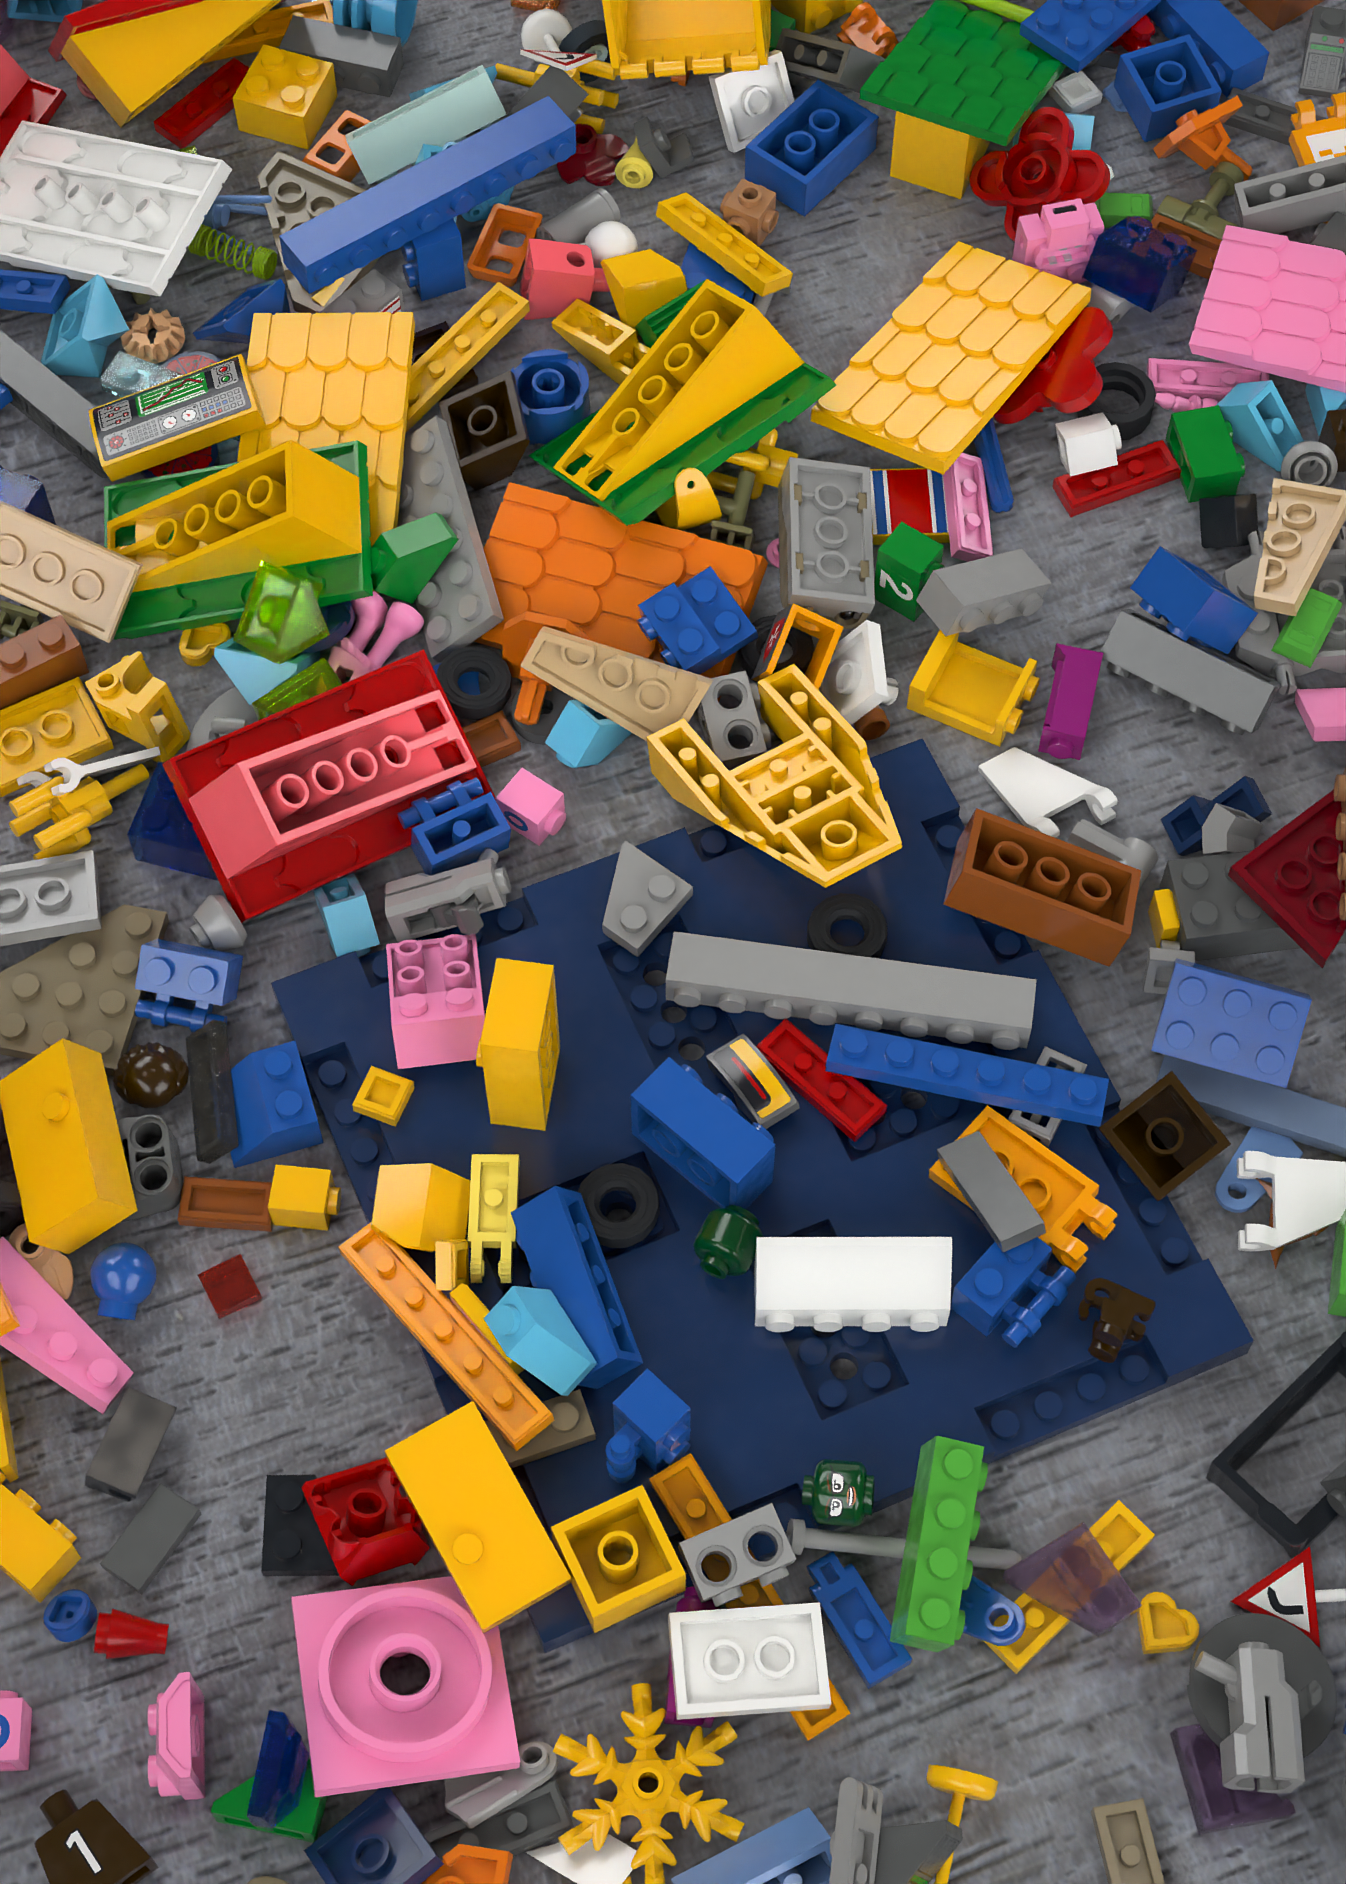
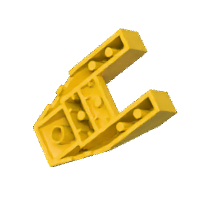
M795 664L758 681L761 718L784 744L730 771L684 718L646 737L651 773L673 799L825 888L902 848V841L889 805L884 800L879 786L878 775L869 759L865 740Z

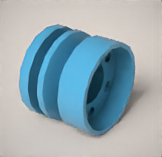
M334 0L333 21L334 24L401 37V45L403 47L412 31L418 0Z

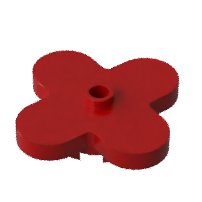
M1044 107L1031 113L1021 127L1018 143L1010 151H993L984 155L976 162L971 171V189L984 204L995 207L1007 206L1004 227L1007 235L1014 243L1018 218L1020 216L1038 213L1040 218L1042 205L1081 198L1083 205L1094 203L1103 196L1109 186L1110 171L1106 163L1094 151L1072 150L1075 135L1073 124L1063 111L1055 107Z
M1096 307L1084 308L994 414V420L1001 424H1013L1025 419L1034 411L1038 413L1044 412L1043 407L1053 406L1062 413H1074L1091 405L1097 399L1103 387L1102 377L1095 367L1093 358L1105 349L1113 335V326L1104 311Z

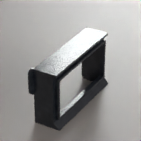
M1346 1331L1211 1462L1206 1476L1209 1482L1212 1480L1281 1544L1291 1559L1308 1548L1340 1515L1331 1507L1326 1494L1295 1524L1274 1504L1268 1502L1237 1471L1338 1372L1346 1378Z

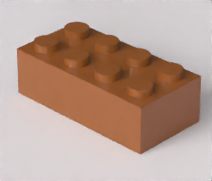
M976 808L957 841L943 905L1110 967L1131 935L1141 870Z

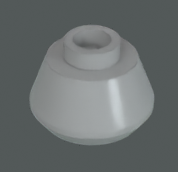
M1302 441L1295 444L1283 458L1281 476L1283 480L1328 487L1337 473V459L1334 452L1327 445L1317 441Z
M210 894L192 916L195 924L189 927L200 947H211L213 950L218 951L242 947L247 934L232 907L222 895Z

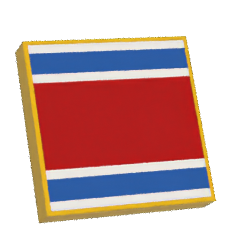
M928 468L870 469L873 545H882L901 521L938 543H950L942 474Z

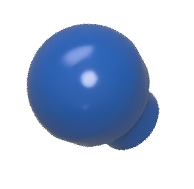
M127 1242L115 1243L104 1248L94 1259L90 1269V1276L94 1293L100 1298L97 1315L126 1320L136 1319L138 1304L151 1294L156 1281L154 1261L142 1247Z

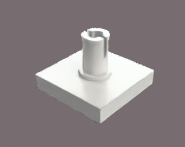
M776 49L769 52L768 65H760L759 70L732 72V69L728 68L725 70V73H716L709 76L728 151L733 153L745 149L758 134L794 102L782 51Z
M866 620L837 643L819 688L822 695L850 725L880 703L888 706L891 705L898 696V688H896L898 683L896 679L886 677L880 624Z

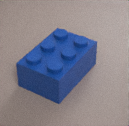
M818 79L745 147V179L776 192L777 200L805 217L876 149L879 116Z
M1176 958L1152 1041L1151 1051L1287 1088L1312 999L1306 993Z
M668 1057L630 1095L632 1134L720 1208L736 1205L747 1209L773 1182L776 1144L772 1135L759 1123L753 1122L750 1124L740 1116L737 1107L728 1097L721 1093L715 1095L706 1088L699 1074L686 1064L680 1066Z

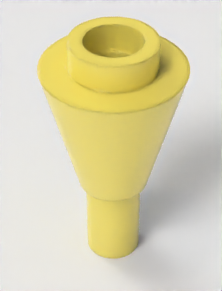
M635 137L632 146L617 163L615 174L624 186L640 189L650 184L653 178L651 164L640 151L637 137Z

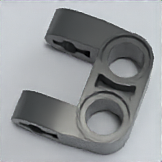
M154 1114L116 1119L125 1157L129 1156L131 1185L138 1210L121 1222L140 1219L174 1209L181 1200L183 1176L179 1145L170 1128L161 1117ZM162 1137L156 1146L145 1148L147 1142L151 1139ZM167 1179L161 1188L149 1190L156 1180Z

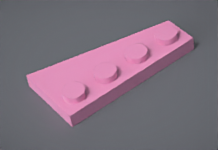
M2 1236L0 1238V1282L20 1326L1 1336L0 1345L101 1414H104L129 1383L134 1372Z

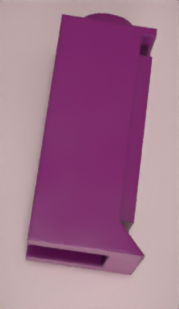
M1056 643L1051 664L1055 675L1038 752L1048 753L1058 759L1072 758L1080 760L1101 666L1102 652Z

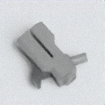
M485 849L476 863L431 876L419 873L386 883L385 913L397 942L415 939L457 926L463 934L472 935L478 933L484 926L480 914L505 907L506 894L511 893V884L506 869L504 867L497 868L496 866L499 858L498 854L492 849Z
M1263 1642L1242 1643L1225 1661L1202 1651L1196 1660L1194 1669L1224 1684L1225 1693L1228 1697L1230 1735L1220 1743L1223 1786L1229 1789L1253 1791L1255 1789L1254 1778H1256L1257 1792L1291 1793L1305 1782L1301 1720L1322 1700L1321 1686L1316 1680L1311 1681L1301 1691L1296 1687L1290 1686L1285 1681L1283 1653L1278 1650L1269 1649L1268 1644Z

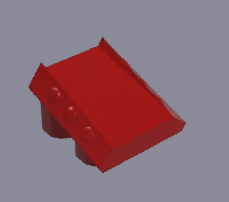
M387 1457L307 1481L301 1487L340 1578L351 1586L359 1579L408 1563H412L415 1566L430 1549L423 1533L424 1525L412 1503H409L408 1497Z

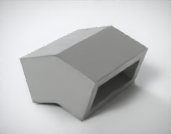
M1216 803L1202 826L1203 854L1210 856L1251 851L1254 849V840L1263 824L1244 811Z

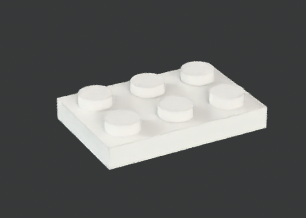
M820 1602L669 1613L668 1627L677 1720L829 1709L831 1697Z

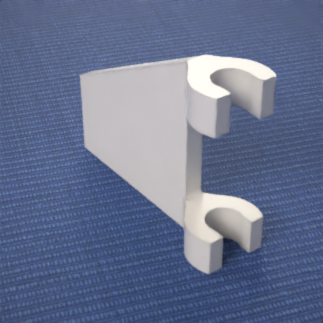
M154 747L87 765H79L66 758H57L45 764L44 769L46 773L58 770L63 774L61 777H64V783L51 788L54 796H61L74 790L80 781L89 776L94 778L138 765L161 754L159 747ZM32 771L18 777L17 782L18 786L30 783L36 788L52 778L40 772Z
M1016 747L979 765L978 771L1021 823L1030 829L1054 838L1059 836L1060 830L1049 817L1081 800L1086 801L1091 814L1100 825L1116 818V813L1111 807L1117 805L1118 800L1111 790L1094 784Z
M1245 1151L1243 1158L1237 1159V1178L1260 1179L1270 1177L1272 1179L1273 1228L1262 1224H1246L1245 1230L1238 1231V1250L1240 1251L1274 1250L1339 1222L1346 1209V1162L1275 1157L1259 1151Z

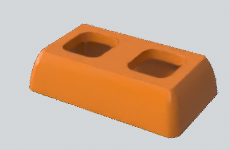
M345 110L305 155L302 162L351 182L361 169L347 143L345 135L340 132L347 124L360 128L372 121L349 110ZM328 146L345 153L335 164H330L318 158Z
M500 203L494 204L468 260L467 267L470 274L479 280L495 284L500 282L507 287H513L524 266L529 239L536 238V229L541 226L543 216L533 211ZM504 231H513L526 236L520 247L500 244L499 240ZM493 259L513 264L509 274L488 269L487 267Z

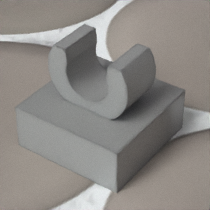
M1161 940L1160 948L1149 947L1143 978V992L1166 994L1176 958L1195 963V951L1180 950L1179 941Z

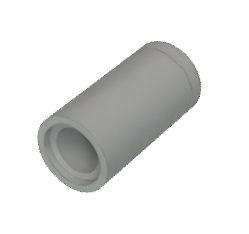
M598 188L536 229L537 239L580 244L585 242V238L590 230L601 222H619L621 219L620 211L613 197L603 188Z

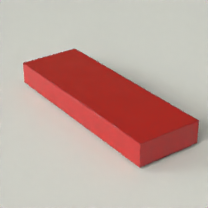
M233 57L153 121L155 131L183 150L234 108L233 96L248 72L249 67Z
M1163 439L1118 455V465L1071 477L1067 473L1054 478L1052 487L1069 516L1079 515L1179 479L1181 468Z
M786 1018L756 1046L789 1086L854 1142L886 1113L887 1105L855 1077L825 1071L828 1054Z

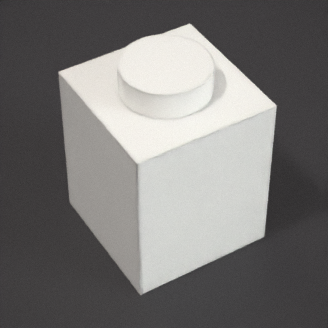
M1103 412L1055 424L1060 459L1070 477L1118 465L1116 450L1122 448L1120 432L1116 424H1110Z

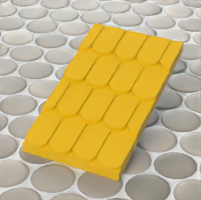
M958 241L923 276V282L893 311L892 318L849 360V366L834 380L836 386L822 396L811 408V422L944 475L1090 302L1092 288L1078 283L1073 284L1072 281L1044 271L1039 272L1038 269L1010 259L1006 260L1005 257L979 248L974 249L973 246Z
M356 312L355 314L275 313V315H272V313H254L246 366L266 425L240 435L237 462L246 460L290 439L308 449L356 440L367 445L368 462L366 465L368 466V503L371 533L369 540L372 547L381 533L396 528L398 524L415 330L413 312H395V314H391V312Z

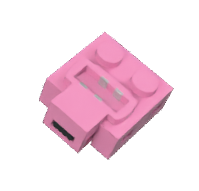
M1081 198L1042 205L1040 218L1038 213L1020 216L1018 218L1012 260L1038 269L1039 272L1044 271L1072 281L1073 284L1093 280L1095 278L1104 231V224L1095 202L1083 205Z

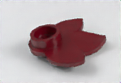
M575 124L576 153L567 160L557 163L559 176L567 184H571L582 177L587 182L596 186L613 184L616 179L614 160L624 156L629 149L627 144L614 134H597L590 125Z

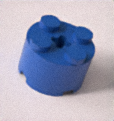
M554 349L534 351L524 356L522 363L515 370L514 367L511 369L515 376L530 445L538 443L547 444L590 415L589 377L587 370L580 361L577 364L569 359L567 353Z

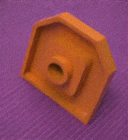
M1238 95L1200 114L1194 109L1177 119L1175 122L1178 127L1153 148L1158 159L1167 158L1181 150L1204 170H1207L1210 166L1216 167L1220 162H1230L1240 168L1244 175V181H1247L1253 169L1227 147L1231 139L1222 125L1243 106Z
M526 611L505 623L502 637V659L507 663L511 676L521 679L522 682L514 719L525 725H536L539 721L546 691L551 692L553 685L520 667L539 631L543 626L587 640L589 639L567 619Z

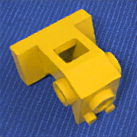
M137 651L130 656H124L120 662L84 683L107 726L140 743L147 749L159 747L161 755L152 758V760L163 764L174 757L189 740L191 733L167 684L153 677L143 659L142 652ZM161 708L163 714L159 716H154V714Z

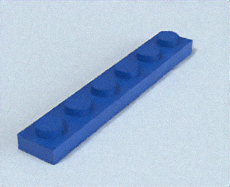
M835 1024L825 1071L1097 1127L1101 1125L1109 1083L1107 1078Z

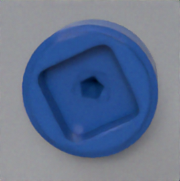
M78 1589L67 1590L55 1596L47 1605L43 1617L44 1624L57 1640L62 1642L75 1641L91 1630L97 1618V1609L85 1592Z

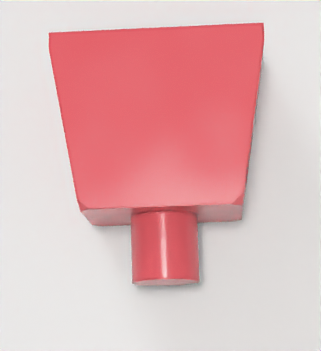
M529 239L520 285V294L529 301L530 312L524 316V320L557 317L577 298L590 304L592 292H610L603 269L594 268L592 252L587 245Z

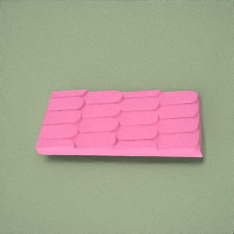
M1226 225L1222 237L1223 240L1221 241L1204 294V300H1202L1190 338L1189 346L1192 354L1346 393V255L1337 249L1289 241L1288 236Z

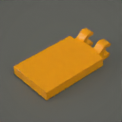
M987 1105L956 1140L976 1131L982 1134L1044 1221L1046 1233L1038 1236V1238L1052 1248V1253L1063 1266L1076 1273L1087 1260L1084 1254L1088 1251V1246L1072 1236L1074 1231L1084 1222L1094 1235L1105 1240L1116 1227L1113 1221L1118 1214L1106 1204L1095 1199L1099 1192V1185ZM938 1159L929 1169V1178L972 1209Z

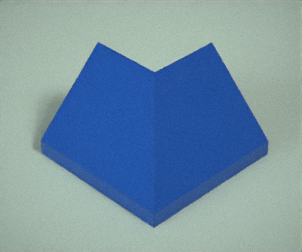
M279 278L247 288L193 332L194 336L198 340L249 344L254 313H272V315H275V313H291L284 282Z

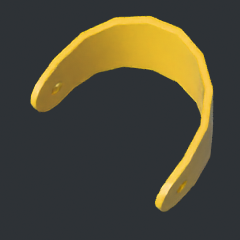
M686 468L678 473L674 482L675 495L654 510L663 526L678 530L712 523V520L719 521L722 517L718 500L705 475L696 468ZM689 481L694 483L691 488L687 487Z

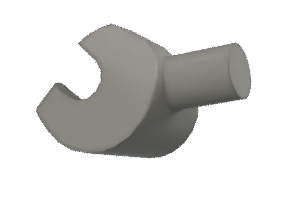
M1100 282L1092 287L1090 302L1087 304V307H1096L1103 310L1114 327L1130 308L1140 304V296L1136 291L1121 294L1108 283Z

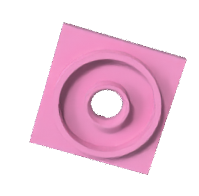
M452 1576L291 1597L315 1798L519 1768L520 1756L499 1626L492 1628L486 1633L482 1632ZM413 1654L422 1658L430 1671L429 1681L423 1689L411 1695H399L390 1691L383 1684L380 1677V1669L389 1657L398 1658Z

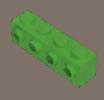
M935 1436L921 1446L889 1642L938 1653L954 1646V1641H958L961 1638L965 1624V1611L959 1609L962 1590L968 1589L973 1572V1563L971 1560H967L969 1543L975 1540L980 1526V1512L975 1511L977 1492L983 1490L988 1473L987 1463L982 1462L984 1446L942 1436Z

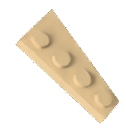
M1273 478L1272 499L1269 502L1268 523L1263 538V553L1259 562L1254 591L1255 609L1296 616L1346 520V490Z
M543 626L520 667L647 741V736L683 718L688 723L714 680Z

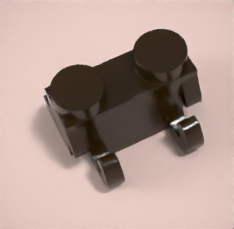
M1095 1278L1089 1281L1084 1290V1299L1079 1304L1078 1317L1081 1321H1086L1089 1316L1088 1309L1090 1308L1099 1309L1101 1314L1099 1322L1095 1320L1092 1327V1341L1088 1352L1098 1360L1114 1363L1126 1339L1138 1342L1143 1338L1146 1326L1133 1320V1318L1139 1316L1140 1320L1144 1322L1149 1321L1156 1306L1155 1301L1107 1279ZM1103 1291L1107 1293L1109 1298L1096 1296L1095 1292Z

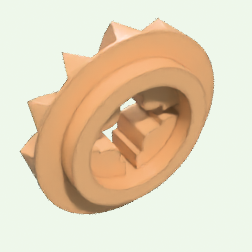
M150 308L148 314L144 315L135 312L133 320L126 322L130 330L121 336L122 346L127 355L138 362L149 364L164 362L175 356L185 342V331L179 317H172L167 309L161 313H156ZM155 328L157 329L156 338H154V343L151 344L147 335L149 330Z

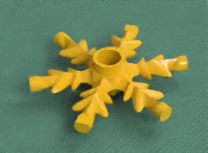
M638 1683L631 1686L634 1714L627 1711L621 1712L623 1722L634 1734V1736L623 1737L627 1743L637 1749L636 1755L631 1762L618 1763L613 1746H611L606 1756L599 1741L593 1734L587 1735L586 1746L562 1733L559 1736L553 1753L578 1763L570 1770V1775L581 1777L598 1774L593 1785H598L611 1779L617 1786V1795L612 1802L595 1798L594 1800L600 1809H579L573 1811L572 1816L582 1823L558 1837V1840L568 1855L578 1850L590 1839L593 1841L594 1850L599 1851L605 1843L610 1827L612 1826L615 1833L619 1835L622 1817L633 1815L639 1819L642 1828L632 1837L630 1842L642 1841L632 1859L631 1868L637 1869L645 1865V1884H666L663 1863L670 1866L677 1864L674 1854L663 1842L666 1839H673L672 1834L660 1826L661 1820L666 1813H679L682 1827L685 1830L691 1820L700 1837L705 1842H710L711 1829L734 1842H737L745 1823L719 1812L728 1804L726 1799L717 1798L700 1801L704 1790H699L686 1796L679 1786L680 1780L685 1773L702 1777L697 1766L722 1765L724 1759L715 1754V1752L738 1737L728 1721L718 1726L706 1737L703 1735L702 1727L696 1726L692 1731L686 1749L678 1740L674 1759L663 1760L659 1758L655 1747L665 1738L666 1734L655 1735L665 1717L666 1710L660 1708L652 1712L651 1684ZM648 1777L656 1779L658 1781L657 1789L651 1793L643 1792L638 1786L641 1779Z

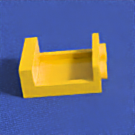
M939 630L909 685L906 708L1000 747L1007 732L1015 734L1024 712L1020 710L1023 701L1031 702L1040 683V678L1035 676L1038 661L1029 658L1025 667L1021 668L958 642L959 633L945 636Z

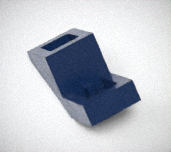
M1244 776L1213 800L1193 795L1160 820L1178 855L1185 856L1203 850L1202 826L1216 803L1244 811L1260 823L1272 815L1255 780Z

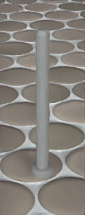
M792 1518L788 1522L786 1531L787 1539L795 1555H801L803 1548L903 1559L906 1542L904 1538L806 1528L804 1520ZM969 1546L967 1560H971L975 1567L1013 1571L1021 1566V1555L1016 1551Z

